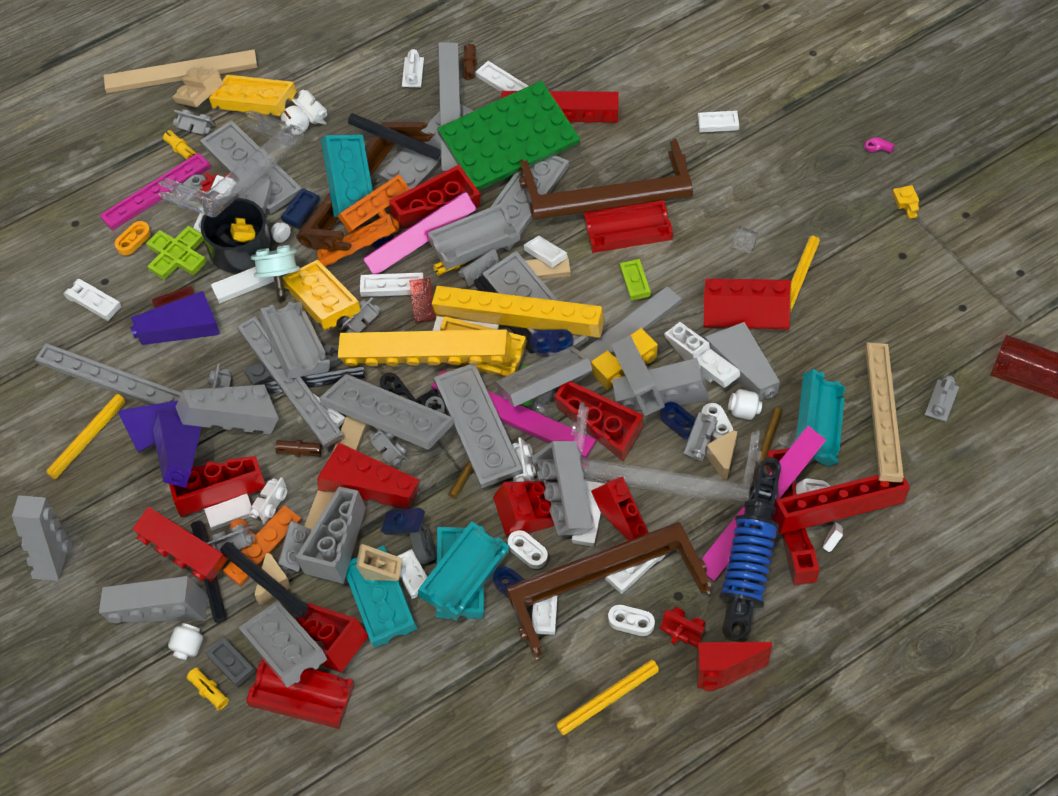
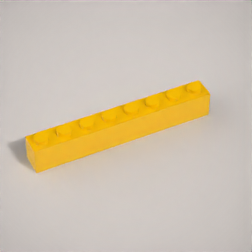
M444 286L436 287L432 301L435 314L440 317L445 316L454 319L601 338L605 321L602 306Z
M507 329L340 333L338 358L346 366L355 367L358 364L378 366V364L384 363L389 366H397L399 363H406L411 366H417L419 363L440 365V363L445 362L451 365H460L461 362H469L474 365L482 364V362L503 364L505 361H510L512 336Z

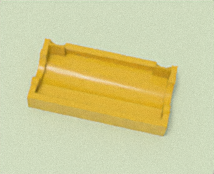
M226 75L222 80L224 84L209 97L212 108L215 109L218 106L219 109L266 115L271 113L274 116H281L285 110L286 100L292 101L297 91L294 82Z
M319 260L300 268L299 271L282 277L284 288L289 290L297 302L302 303V307L317 323L320 322L324 330L329 329L331 326L335 327L337 320L342 316H348L351 319L355 314L361 312L359 301Z
M445 316L440 326V331L497 330ZM509 333L512 336L510 361H505L503 364L482 362V364L476 365L478 371L503 378L517 372L527 343L526 337ZM461 362L460 365L456 366L464 367L466 365H469L470 363Z

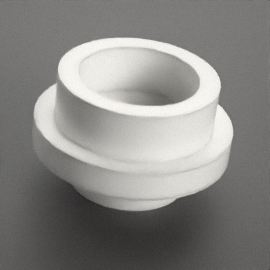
M276 223L271 228V235L276 242L282 243L288 239L291 230L286 223Z

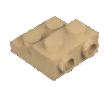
M204 66L192 68L182 78L185 85L180 87L172 98L175 103L198 107L224 84L220 78L221 75L215 68L211 70Z

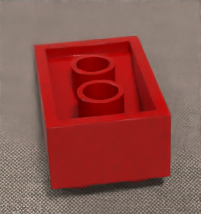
M308 603V614L304 618L297 617L295 620L323 650L327 660L321 663V665L341 673L369 636L356 618Z
M772 642L698 643L696 658L697 689L715 691L768 666Z

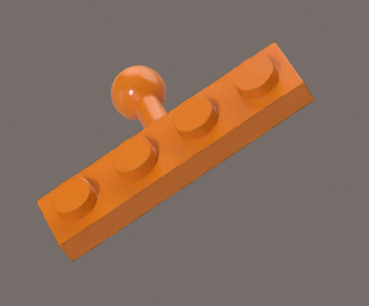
M398 174L341 212L338 217L350 233L376 214L380 218L388 215L384 209L390 206L389 200L410 190L400 174ZM394 218L392 219L396 231L392 232L391 235L397 233L400 228L399 222Z
M388 214L362 228L359 226L351 231L349 235L345 236L342 241L337 240V242L351 243L352 246L348 251L317 250L319 261L324 266L334 264L344 256L352 255L356 250L369 246L382 237L389 236L392 232L396 231L392 217Z
M284 505L257 534L249 530L254 535L255 541L252 542V545L244 547L241 552L260 567L264 562L266 553L272 554L285 540L290 521L300 524L302 522L301 517ZM236 518L230 524V531L231 528L244 524L246 528L248 524L244 519ZM232 562L223 569V574L240 587L250 578Z

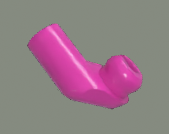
M875 137L867 140L864 147L868 152L884 150L892 153L895 144Z

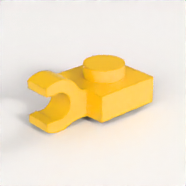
M913 185L893 189L892 196L898 209L905 208L909 219L916 218V211L919 210V198Z
M235 218L236 224L231 223L233 239L239 242H248V240L251 241L255 238L253 226L246 225L244 218Z

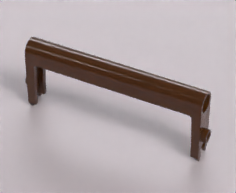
M383 122L381 124L422 142L430 141L434 136L433 133L421 131L428 126L424 122ZM376 135L370 138L365 145L370 177L396 143ZM330 192L296 235V238L300 244L307 248L348 251L352 246L351 243L336 241H342L344 233L331 230L339 217L334 218Z
M675 138L670 141L672 151H668L675 176L543 195L537 192L528 160L523 161L522 159L520 160L521 169L519 171L521 177H519L520 188L525 191L533 220L661 200L670 201L691 198L693 196V187L686 167V156L681 153L678 141Z
M681 523L671 524L506 586L509 601L521 626L518 628L522 641L527 640L535 660H538V656L542 655L540 650L541 644L526 607L657 557L678 551L700 592L710 594L709 587L712 586L706 574L705 562L702 558H698Z

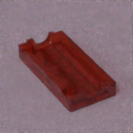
M1006 335L990 376L1058 399V353Z

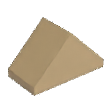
M734 430L706 446L705 456L724 480L728 479L738 431Z
M364 544L360 545L356 567L365 580H399L402 558Z
M266 553L262 569L287 590L290 589L291 586L288 578L273 556ZM257 584L254 595L258 605H264L275 598Z

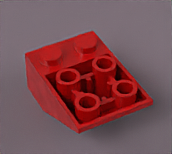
M544 481L503 482L497 490L493 499L505 535H510L518 530L529 534L555 526L550 513L551 502L545 499L543 493L546 489Z

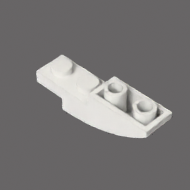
M681 322L664 333L666 339L685 361L694 358L698 359L703 375L710 383L714 380L725 388L740 377V370L711 350L709 342Z

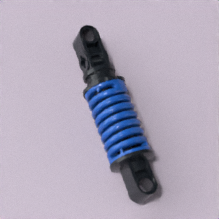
M772 457L764 459L755 466L753 480L749 489V500L745 501L743 506L745 508L744 515L735 516L737 528L733 532L735 537L731 542L733 546L730 548L731 555L728 557L727 573L724 576L725 581L719 595L721 600L728 602L722 631L729 640H738L746 637L750 629L753 608L764 607L762 593L765 592L766 587L761 584L766 583L768 580L765 575L769 573V568L766 566L771 564V560L767 557L773 555L770 549L775 545L769 539H775L779 529L778 523L773 521V514H776L777 510L774 502L778 492L781 465L777 459ZM764 465H768L771 468V475L765 473ZM733 623H737L740 627L738 635L732 631Z

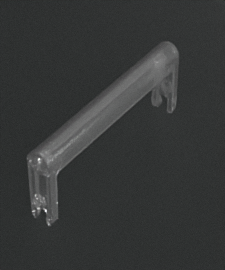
M247 111V117L259 121L258 125L254 122H247V129L271 138L267 143L207 192L165 178L158 183L164 188H169L172 193L166 191L160 192L158 195L167 201L207 216L217 217L305 141V134L298 126L256 111Z
M584 402L580 403L577 422H573L571 434L575 435L574 441L577 442L580 452V463L585 481L606 484L623 476L628 488L744 506V502L749 500V489L753 480L755 463L758 464L761 459L762 450H757L760 429H757L756 433L752 432L743 481H728L585 458L584 445L589 407H585Z

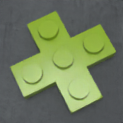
M187 226L174 239L159 230L146 243L148 249L158 254L147 266L148 270L163 280L177 267L194 276L207 263L204 256L194 251L204 241L202 233Z

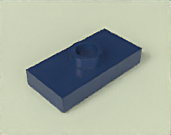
M302 188L281 215V220L299 228L320 201V196Z
M421 508L388 511L381 532L385 535L418 532L425 511Z

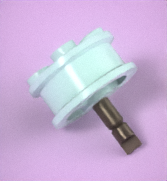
M290 245L278 246L275 251H269V248L259 249L255 255L251 256V260H255L256 266L254 277H274L278 302L285 301L282 275L300 270V267L296 266L294 253L297 250L290 249Z

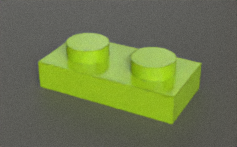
M640 259L620 263L619 268L630 301L651 297V291Z

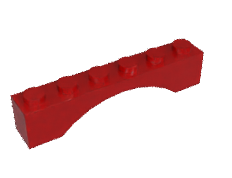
M790 448L767 451L766 458L772 457L780 461ZM765 465L769 475L772 470L768 465ZM796 479L780 499L796 495ZM806 528L783 533L782 539L793 585L817 582L819 566L815 549L811 544Z

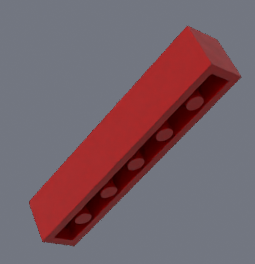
M501 91V98L517 91ZM549 91L569 122L618 123L619 92Z
M878 475L777 499L774 504L777 510L776 514H773V521L778 523V531L780 534L887 508L904 503L910 486L905 477L902 482L879 481Z

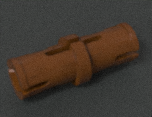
M474 44L464 46V57L462 58L463 78L468 81L475 78L477 59L475 58L476 46Z
M298 439L297 441H276L275 449H278L276 454L295 455V457H301V455L321 457L322 453L321 443H308Z

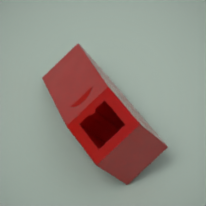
M623 476L591 490L600 512L628 541L649 533Z

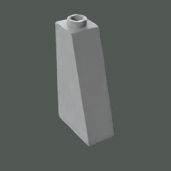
M745 322L705 336V340L709 342L711 350L740 370V377L736 380L747 391L757 393L759 400L772 398L778 393L780 381Z
M632 337L622 338L612 344L611 347L644 416L664 408L665 406Z

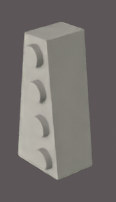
M697 358L648 370L665 407L710 401L706 380ZM626 376L612 379L616 403L632 410H641Z
M264 384L182 390L176 405V410L183 425L209 428L212 425H217L226 430H231L234 427L242 428L244 432L253 433L254 430L263 431V434L271 435L279 419Z
M552 441L531 458L533 464H538L540 470L537 472L539 481H544L546 489L543 493L545 499L551 502L550 513L558 536L583 535L593 528V518L590 514L589 498L585 489L584 473L581 468L577 442Z
M338 487L296 556L304 574L344 583L366 509L359 491L344 487Z
M18 495L12 518L18 536L22 537L23 551H28L29 557L26 559L28 566H33L31 571L32 579L59 581L66 555L71 550V539L68 537L46 498Z
M188 576L102 587L99 613L110 623L205 621L208 595Z

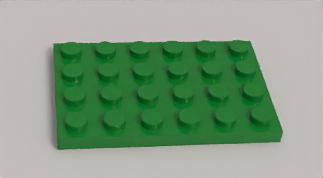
M542 80L437 128L439 136L454 160L460 165L478 191L520 172V160L522 159L523 161L528 160L530 167L580 144V137Z

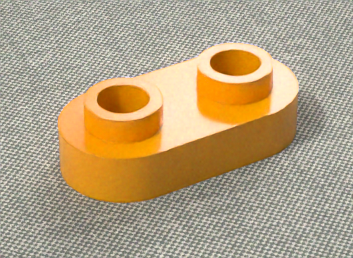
M137 221L129 226L115 240L117 252L125 256L134 253L150 237L149 225L144 221Z

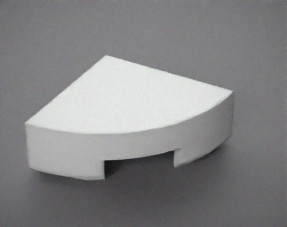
M835 522L824 541L823 548L828 552L833 550L843 536L841 525Z

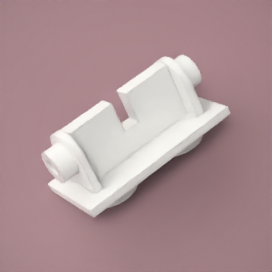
M415 49L410 50L408 57H405L402 87H421L424 57H419V53Z
M301 90L298 99L294 98L292 101L306 113L311 123L326 125L323 118L327 116V110L318 101H315V97L308 90Z
M520 437L518 438L519 444L513 443L512 446L523 468V473L513 476V481H535L536 469L532 464V447Z
M282 477L279 481L276 479L269 480L260 493L261 497H265V499L257 497L250 507L249 515L253 518L261 517L263 525H266L268 520L274 516L276 508L287 495L288 491Z

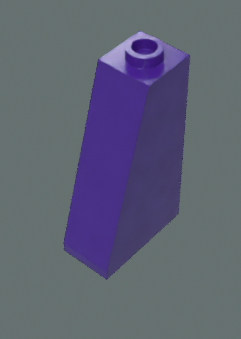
M203 291L131 317L134 326H131L130 329L134 339L139 337L142 345L220 334Z
M178 401L118 411L137 452L156 444L153 428L159 411L179 416L176 410Z
M159 411L153 433L163 482L186 488L201 427L183 425L179 416Z

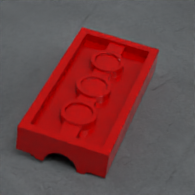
M664 200L584 213V223L592 253L673 240L671 221L668 220L667 207Z
M261 659L257 668L255 683L253 686H250L246 699L248 706L337 729L340 728L354 688L353 679H343L338 675L307 668L301 673L300 681L293 683L294 685H290L287 688L265 661Z

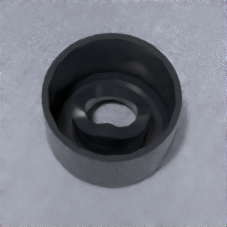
M244 198L222 200L210 207L201 220L200 228L208 255L214 265L223 271L241 273L256 267L255 260H251V256L255 255L259 249L269 248V251H271L272 239L262 208L251 200ZM235 218H244L246 225L253 226L255 231V238L253 240H248V242L234 241L231 234V223L236 224Z

